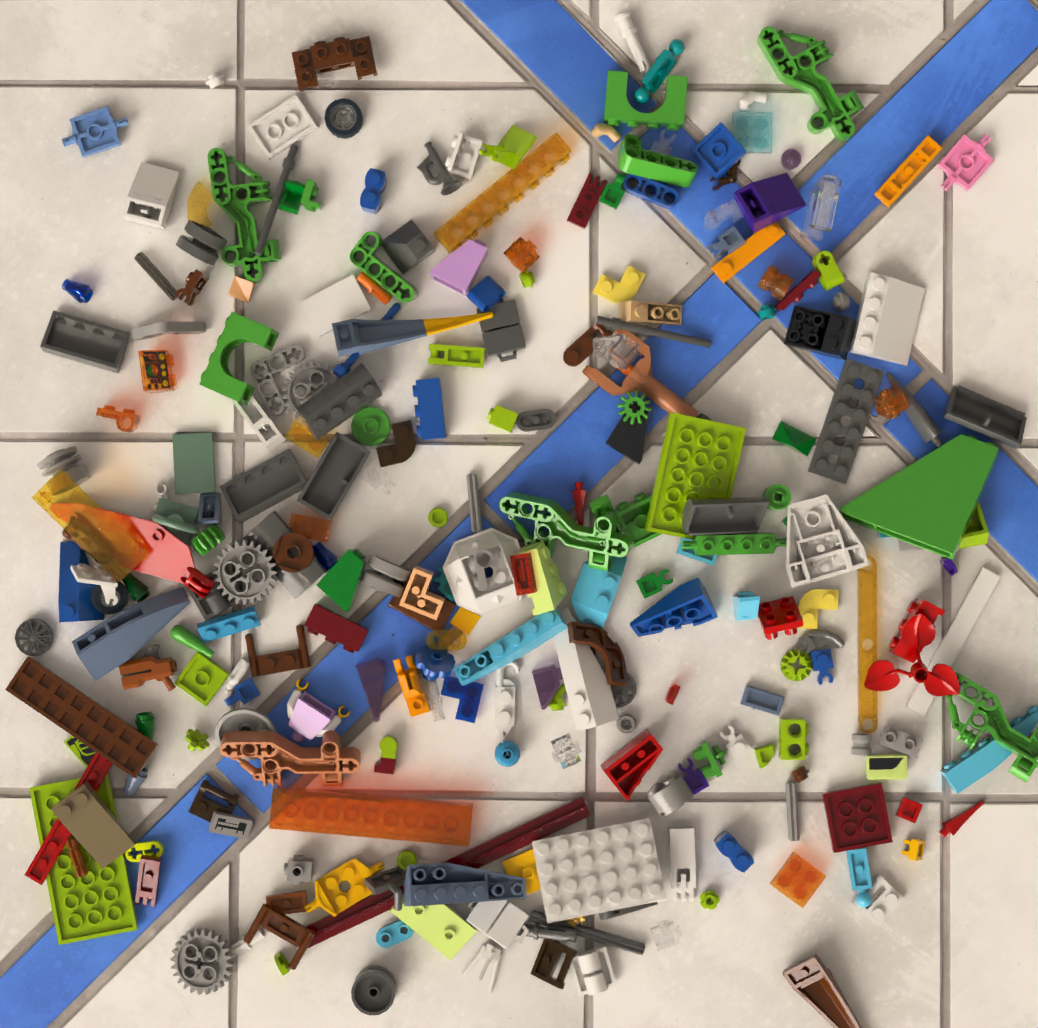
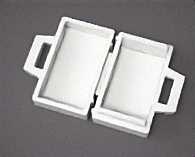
M508 900L478 902L474 908L471 907L474 902H469L467 905L471 913L466 921L484 934H487L488 937L505 949H508L512 942L521 944L529 932L524 925L529 915L511 902L508 903ZM521 928H523L524 932L517 940L515 937L517 936Z

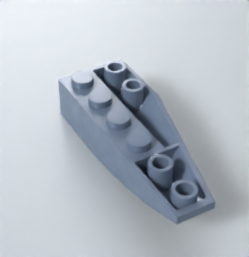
M181 587L131 606L73 640L72 643L77 656L92 678L96 681L128 661L191 602L185 589Z
M452 863L408 865L404 881V906L527 899L526 878Z

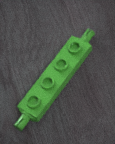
M774 533L695 535L693 541H682L681 544L683 545L681 546L682 549H693L696 555L773 554L776 547H786L787 538L776 539Z

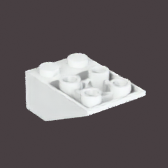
M141 162L128 193L122 216L129 221L165 230L180 172Z

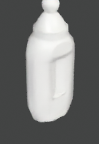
M244 658L238 661L227 678L226 693H229L231 689L240 683L248 670L250 663Z

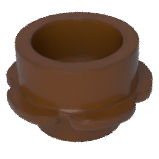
M805 766L796 769L791 773L792 780H797L798 783L809 777L807 773L810 770H807Z

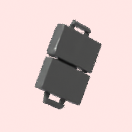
M502 298L501 303L495 304L485 312H493L494 317L479 321L487 357L497 355L500 361L504 362L517 359V350L525 349L526 344L515 300L504 302ZM479 308L476 309L477 314L483 313ZM513 352V355L502 357L501 355L504 353Z

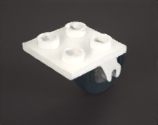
M86 564L71 565L70 569L77 582L96 584L91 592V601L99 612L115 614L125 607L128 600L127 589L122 582L114 578L108 568L103 566L91 568Z

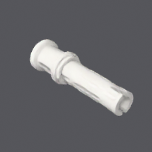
M628 11L615 17L614 22L618 23L622 32L621 37L626 39L640 70L639 72L643 73L645 69L646 71L649 70L651 65L636 35L638 29L634 27L630 19L631 14Z

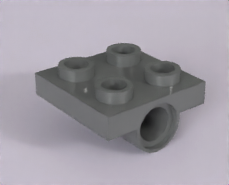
M212 572L206 575L213 581L218 578V575ZM215 582L205 599L187 587L205 621L236 604V598L229 601V594L222 596L224 589H217L220 582Z

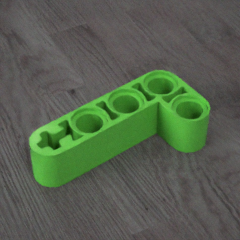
M626 134L618 150V167L621 171L628 174L681 187H690L698 171V166L691 161L641 149V140L633 134Z
M366 232L350 253L351 262L401 302L414 301L417 297L415 286L375 255L383 243L382 236L378 232ZM371 235L376 237V244L374 246L368 243V238ZM359 251H362L365 255L362 262H359L356 258V254ZM374 263L380 266L378 274L372 272V265ZM390 275L394 276L396 279V283L393 287L389 286V284L387 283V279ZM399 287H401L403 290L409 289V294L411 296L404 297L405 292L401 289L396 291V289H398Z

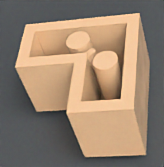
M416 565L413 568L399 605L437 620L446 598L428 591L435 572Z

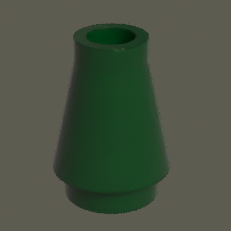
M128 573L122 578L133 600L139 603L149 596V587L133 576L132 573Z

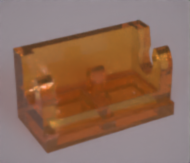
M291 513L289 527L293 532L301 533L308 539L329 541L331 520Z

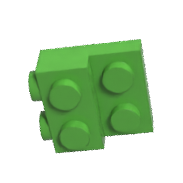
M639 493L634 496V501L630 503L623 501L617 504V509L614 510L624 534L633 539V548L661 535V533L644 530L652 497L649 493Z

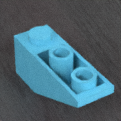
M751 591L737 592L738 596H733L735 620L757 619L760 596L754 595V592Z

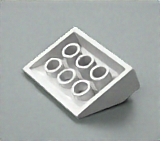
M870 272L866 276L849 353L907 366L925 288Z

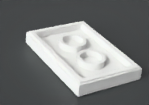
M297 93L247 125L269 160L289 148L291 144H295L319 128Z
M353 274L300 301L318 337L333 331L332 323L356 319L372 310Z

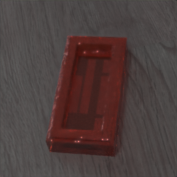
M531 552L510 556L516 596L536 593L537 587Z

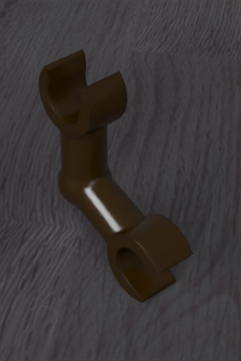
M741 159L729 169V176L719 179L712 177L709 182L717 181L719 183L717 187L712 188L713 191L719 190L723 185L737 181V167L740 165Z

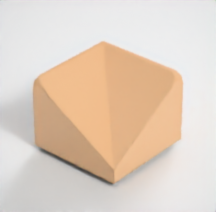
M235 276L228 295L249 303L255 284Z

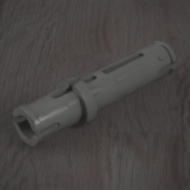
M535 923V925L524 924L529 930L526 936L533 937L535 940L544 938L576 943V929L540 926L538 923ZM521 928L517 936L522 935V933L524 932L523 928Z

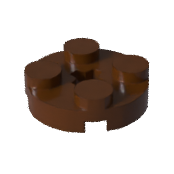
M291 532L285 534L274 545V559L278 566L286 572L295 573L305 570L311 564L314 557L313 543L301 533ZM296 547L299 555L291 558L288 550Z

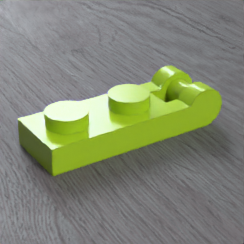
M429 344L431 356L428 358V364L484 367L485 348ZM439 351H444V359L438 358Z

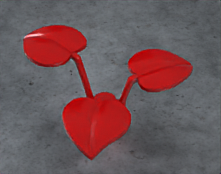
M921 613L910 617L901 630L903 643L907 646L915 645L917 662L911 666V672L898 668L894 669V665L888 660H878L869 667L864 682L865 688L869 690L888 691L899 684L900 677L897 673H901L909 678L913 677L919 683H924L926 691L933 696L959 695L960 691L958 678L950 666L936 664L931 672L922 663L919 646L931 644L936 632L932 622Z

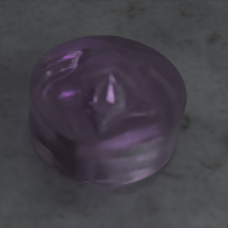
M788 149L781 156V164L785 169H796L801 163V155L795 149Z

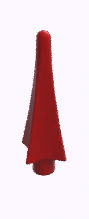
M575 482V490H572L577 521L579 525L583 526L586 489H583V482Z
M981 800L966 811L941 823L944 828L939 831L940 835L943 838L948 834L954 836L961 826L985 802Z

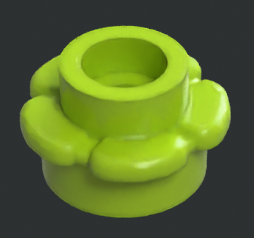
M524 269V272L519 273L521 283L524 288H532V283L535 282L532 271L528 272Z
M707 890L700 895V904L704 909L713 910L719 903V896L713 890Z

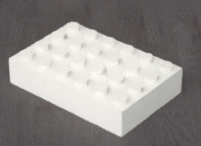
M650 818L532 841L547 923L666 900Z

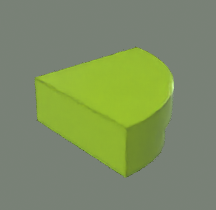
M773 743L754 749L760 769L767 766L771 761L775 750Z
M282 952L275 954L276 965L284 976L290 971L289 962Z

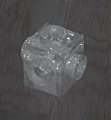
M569 733L551 741L555 750L551 752L556 763L560 762L563 769L581 762L579 753L582 751L577 741L573 743Z

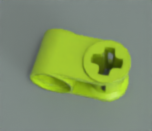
M821 251L813 257V267L821 274L819 281L825 291L845 282L844 276L830 252ZM825 258L826 262L820 264L819 260Z

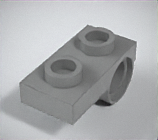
M485 549L472 550L473 554L469 555L471 567L475 566L476 575H473L474 586H478L479 590H486L488 587L484 568L492 565L494 561L493 554ZM481 553H487L490 556V561L487 564L479 562L478 558Z
M885 725L878 744L917 758L924 739Z

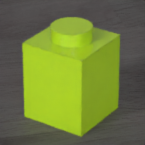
M496 405L495 409H490L487 419L490 420V425L511 433L518 413Z

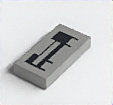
M214 811L208 830L212 833L247 839L253 820L247 817Z

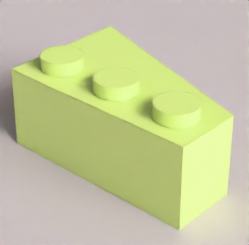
M544 541L524 546L516 554L517 559L528 557V559H525V562L529 564L526 565L528 579L532 580L529 581L530 587L533 586V588H529L530 590L527 591V595L533 599L535 609L532 612L533 616L554 610L566 596L567 590L559 577L558 568L553 563L550 557V550L545 546ZM522 559V560H521V566H522L521 574H522V572H523V577H522V578L525 579L526 576H525L524 564H523V559Z

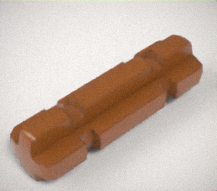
M76 838L67 840L66 845L70 849L69 854L73 866L76 867V876L83 877L88 874V870L84 866L85 861L81 849L78 848L79 842Z

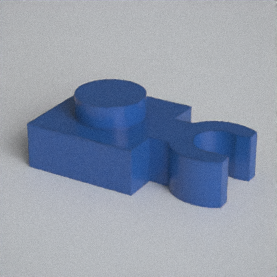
M831 649L810 651L813 671H819L817 676L818 684H822L823 676H827L829 683H833V676L828 671V669L834 668Z

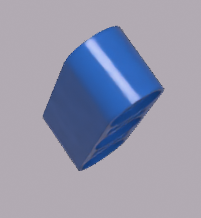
M628 174L624 179L623 188L628 194L665 209L674 208L678 202V192L666 185L632 174ZM634 179L637 181L638 186L630 188L627 185V181ZM653 187L656 190V194L650 196L646 193L645 189ZM667 194L672 195L674 202L667 203L664 200V196Z

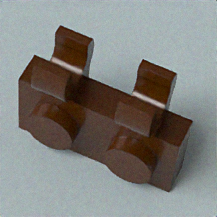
M197 269L194 272H190L185 280L187 282L186 287L178 289L175 297L182 301L186 296L184 302L192 306L196 296L200 294L209 278Z

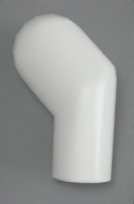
M747 92L740 98L739 108L746 111L753 102L765 103L767 93Z

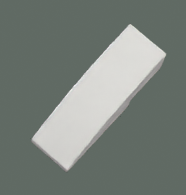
M253 395L248 405L232 400L249 426L270 452L286 440Z

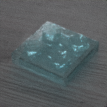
M732 112V134L747 153H772V112Z

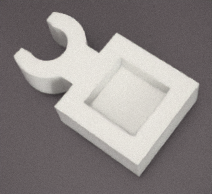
M728 724L727 727L730 729V733L724 735L719 731V735L729 741L724 746L738 762L753 749L741 734L735 736L734 728Z

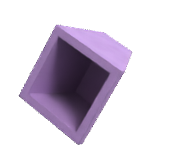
M469 239L431 269V279L467 297L488 256L486 244L477 239L474 241Z

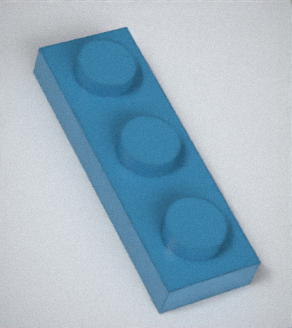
M254 606L197 623V629L204 643L261 626Z

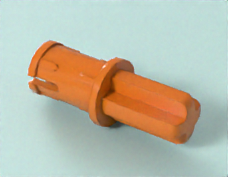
M363 271L356 278L357 281L369 290V294L372 293L384 305L392 299V295Z

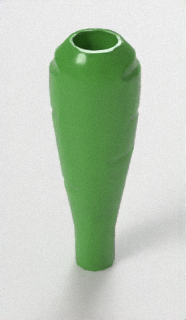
M175 625L170 631V635L175 641L201 652L209 658L215 653V651L207 647L198 637L182 625Z

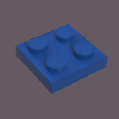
M722 122L692 149L716 179L722 177L747 153Z

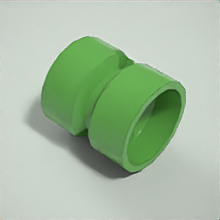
M781 484L767 487L762 496L767 497L769 501L767 508L770 510H782L791 501L789 489Z

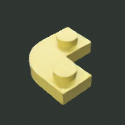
M629 265L620 283L601 274L592 293L617 304L629 301L636 295L646 274Z
M812 589L805 593L797 605L804 626L797 628L817 629L818 609L838 610L839 590Z

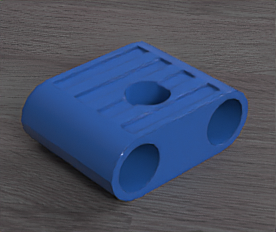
M486 276L468 292L467 298L485 313L504 297L506 291L490 276Z

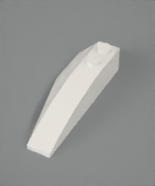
M569 608L560 610L567 624L571 621L576 622ZM568 628L555 635L557 655L577 731L597 727L619 719L611 685L607 684L606 674H604L590 646L569 643Z

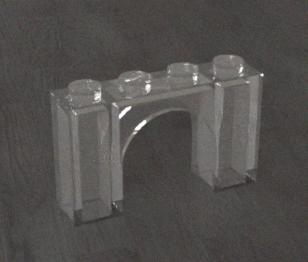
M822 176L810 190L800 235L801 238L820 241L823 238L824 231L829 232L832 229L842 180H837L836 176Z

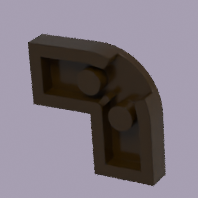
M411 420L391 424L395 444L376 448L380 467L403 463L412 456L416 447V441Z

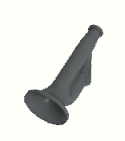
M427 142L424 146L427 148L429 155L417 168L422 172L429 184L439 185L443 182L442 195H449L457 191L463 185L462 181L454 180L450 177L432 143ZM432 162L439 172L437 177H433L428 168Z

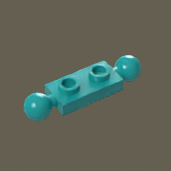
M680 39L672 40L669 44V51L664 49L649 71L646 72L642 79L644 87L638 88L634 93V98L638 103H646L650 98V92L655 94L677 63L675 56L682 54L685 49L683 41Z

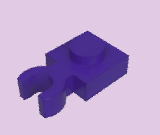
M688 757L689 766L683 768L678 763V767L687 774L683 779L695 795L710 785L700 768L693 770V761Z

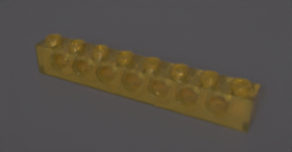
M556 132L525 157L514 170L508 171L433 233L434 237L447 253L451 254L462 246L466 240H473L478 236L479 233L477 231L482 227L485 229L494 222L493 218L498 214L500 216L505 214L510 209L508 206L511 203H518L525 197L524 193L528 189L534 190L540 184L539 180L544 176L546 178L550 177L556 171L554 169L559 164L563 166L571 159L572 150ZM547 153H552L556 158L554 161L548 162L544 156ZM531 166H538L540 172L532 174L529 172V168ZM521 178L525 181V184L522 187H517L513 183L514 180ZM501 191H507L510 196L502 200L498 194ZM491 203L494 209L491 212H485L483 206ZM476 216L479 221L477 224L471 225L468 223V218ZM456 228H460L464 232L459 238L452 235L453 230Z

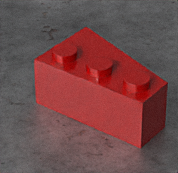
M915 599V601L910 602L907 608L908 615L900 621L898 625L899 632L889 643V652L910 663H915L917 656L915 645L907 646L902 641L901 630L905 622L910 617L921 613L936 627L934 622L938 615L943 616L945 610L923 599ZM919 646V652H920V653H921L922 649L924 648V646Z
M646 729L600 766L628 802L632 792L639 786L642 781L641 779L647 770H650L663 748L650 731Z

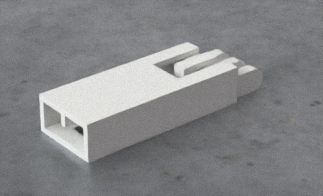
M668 827L670 887L673 889V901H678V893H681V901H686V893H689V901H694L693 888H696L694 827ZM687 868V881L686 873H680L681 882H678V869Z

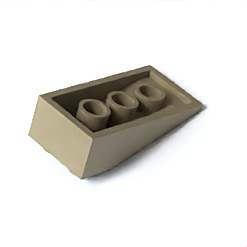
M88 781L73 790L51 808L62 824L102 868L136 844Z

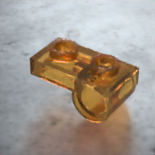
M104 405V408L97 407L96 415L116 419V425L119 430L131 433L137 429L140 416L135 414V410L124 408L123 412L115 411L116 407ZM126 418H130L131 426L125 429L123 421Z

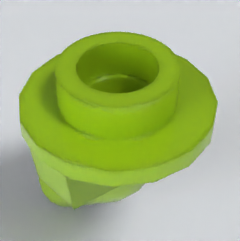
M565 684L560 686L555 692L553 699L547 705L552 707V711L564 710L563 706H567V703L561 698L566 693Z

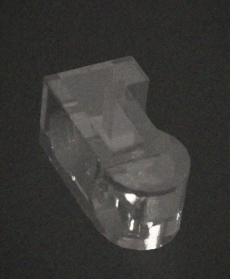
M735 199L709 211L703 219V224L708 230H715L721 223L731 218L734 223L741 220L743 215Z

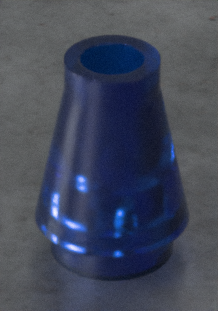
M66 279L62 284V289L79 303H88L93 295V289L89 285Z
M321 542L313 546L317 560L328 572L338 562V557Z

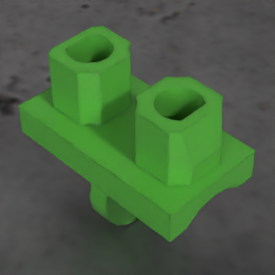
M705 740L699 743L700 746L693 750L692 754L697 762L707 757L710 764L700 768L705 779L715 775L717 777L723 775L716 759L719 760L721 765L725 764L726 761L723 756L728 753L727 750L723 749L720 751L718 745H714L712 749L715 754H712Z

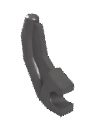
M808 630L799 637L795 644L799 648L801 643L805 642L807 644L805 652L809 653L822 645L837 649L839 647L842 648L845 642L838 634L828 630Z

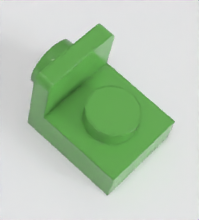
M307 179L300 202L305 206L304 209L316 212V209L321 211L322 205L312 201V199H316L319 188H317L315 181Z

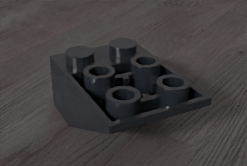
M794 306L784 344L827 357L846 360L857 322L848 316Z

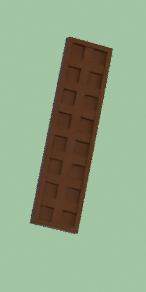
M30 656L25 659L5 689L133 778L138 777L159 745Z

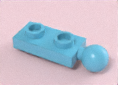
M867 848L848 850L846 853L852 891L859 890L856 896L857 904L861 907H868L872 903V896L867 892V889L873 887Z

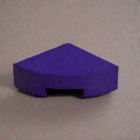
M944 557L940 560V563L951 577L958 572L952 559Z

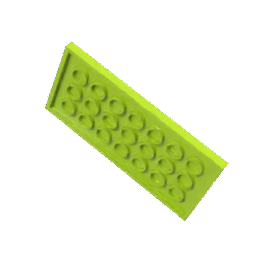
M108 772L97 794L118 820L110 773ZM81 777L29 788L40 847L58 818L51 808L75 789ZM79 843L78 848L81 849L85 861L84 866L87 867L88 874L83 877H77L75 873L76 867L73 866L69 854L70 849L65 845L46 878L58 944L62 945L138 930L125 853L102 868Z

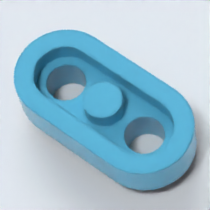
M397 920L380 928L376 934V941L381 947L388 948L412 937L414 930L403 921ZM401 927H407L408 931L403 933L400 929ZM388 935L390 939L388 941H384L382 939V936Z

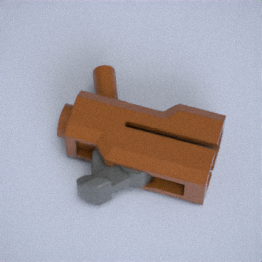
M160 645L149 646L143 657L126 661L119 666L120 675L123 676L121 677L123 689L141 687L146 681L156 679L157 681H163L170 692L176 688L169 677L175 675L177 671L176 660H172V657L160 659L157 652Z

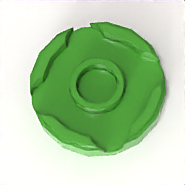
M370 406L364 407L354 415L351 429L357 441L363 445L375 446L387 439L390 434L391 424L389 417L384 411Z

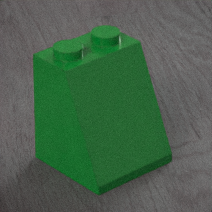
M348 549L317 584L345 612L350 611L353 607L361 582L360 578L367 563L364 560L366 556L358 549Z

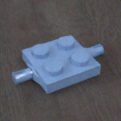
M107 106L71 118L73 135L62 138L63 145L66 147L76 143L80 148L83 158L121 145L118 137V128L129 125L128 120L125 117L115 121Z

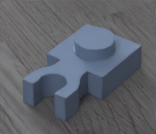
M732 226L718 236L720 240L718 243L709 245L708 249L711 253L714 250H718L714 254L715 259L718 261L726 251L731 254L746 242L735 226Z

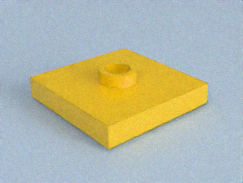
M533 848L502 861L507 875L526 878L527 895L541 889Z

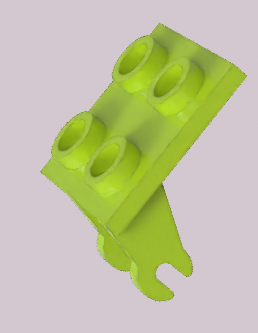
M512 125L497 146L482 144L485 151L479 149V154L489 156L492 161L499 162L514 170L532 147L537 137Z

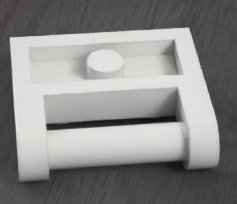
M880 874L875 877L876 880L872 883L873 888L867 889V892L872 896L881 885L885 889L868 907L859 906L856 898L851 902L877 928L905 900Z

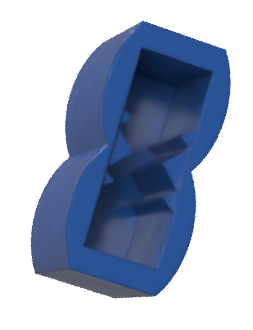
M373 168L368 170L365 177L366 188L362 191L360 197V205L363 211L374 214L379 212L382 205L381 195L387 185L384 171Z
M723 831L714 839L718 850L729 858L737 870L745 872L754 864V860L749 852L740 846L729 832Z

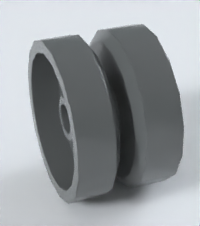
M189 219L184 230L193 238L180 235L176 246L195 258L214 266L219 255L210 247L216 250H223L228 241L209 227Z
M379 965L362 969L356 976L351 989V998L355 1007L361 1013L370 1016L386 1012L392 1006L397 992L396 980L387 968Z

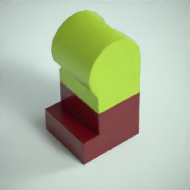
M387 735L380 741L381 761L380 763H375L374 772L394 775L398 741L394 736Z

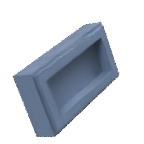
M746 685L740 704L779 716L785 697Z

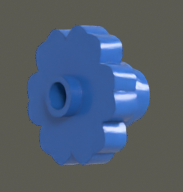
M426 644L420 647L414 659L416 667L421 669L423 678L428 681H434L438 677L446 678L450 676L456 663L454 656L447 653V649L439 645L432 647Z

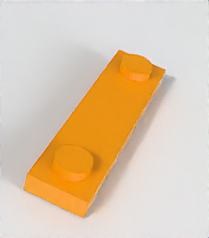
M927 135L874 195L889 208L942 150V147Z
M775 222L754 233L745 241L744 245L725 256L711 269L724 284L786 233Z

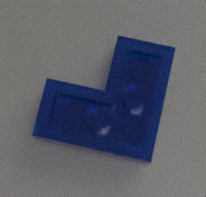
M447 676L444 678L440 695L460 699L455 719L475 723L484 684L473 681L462 686L457 677Z

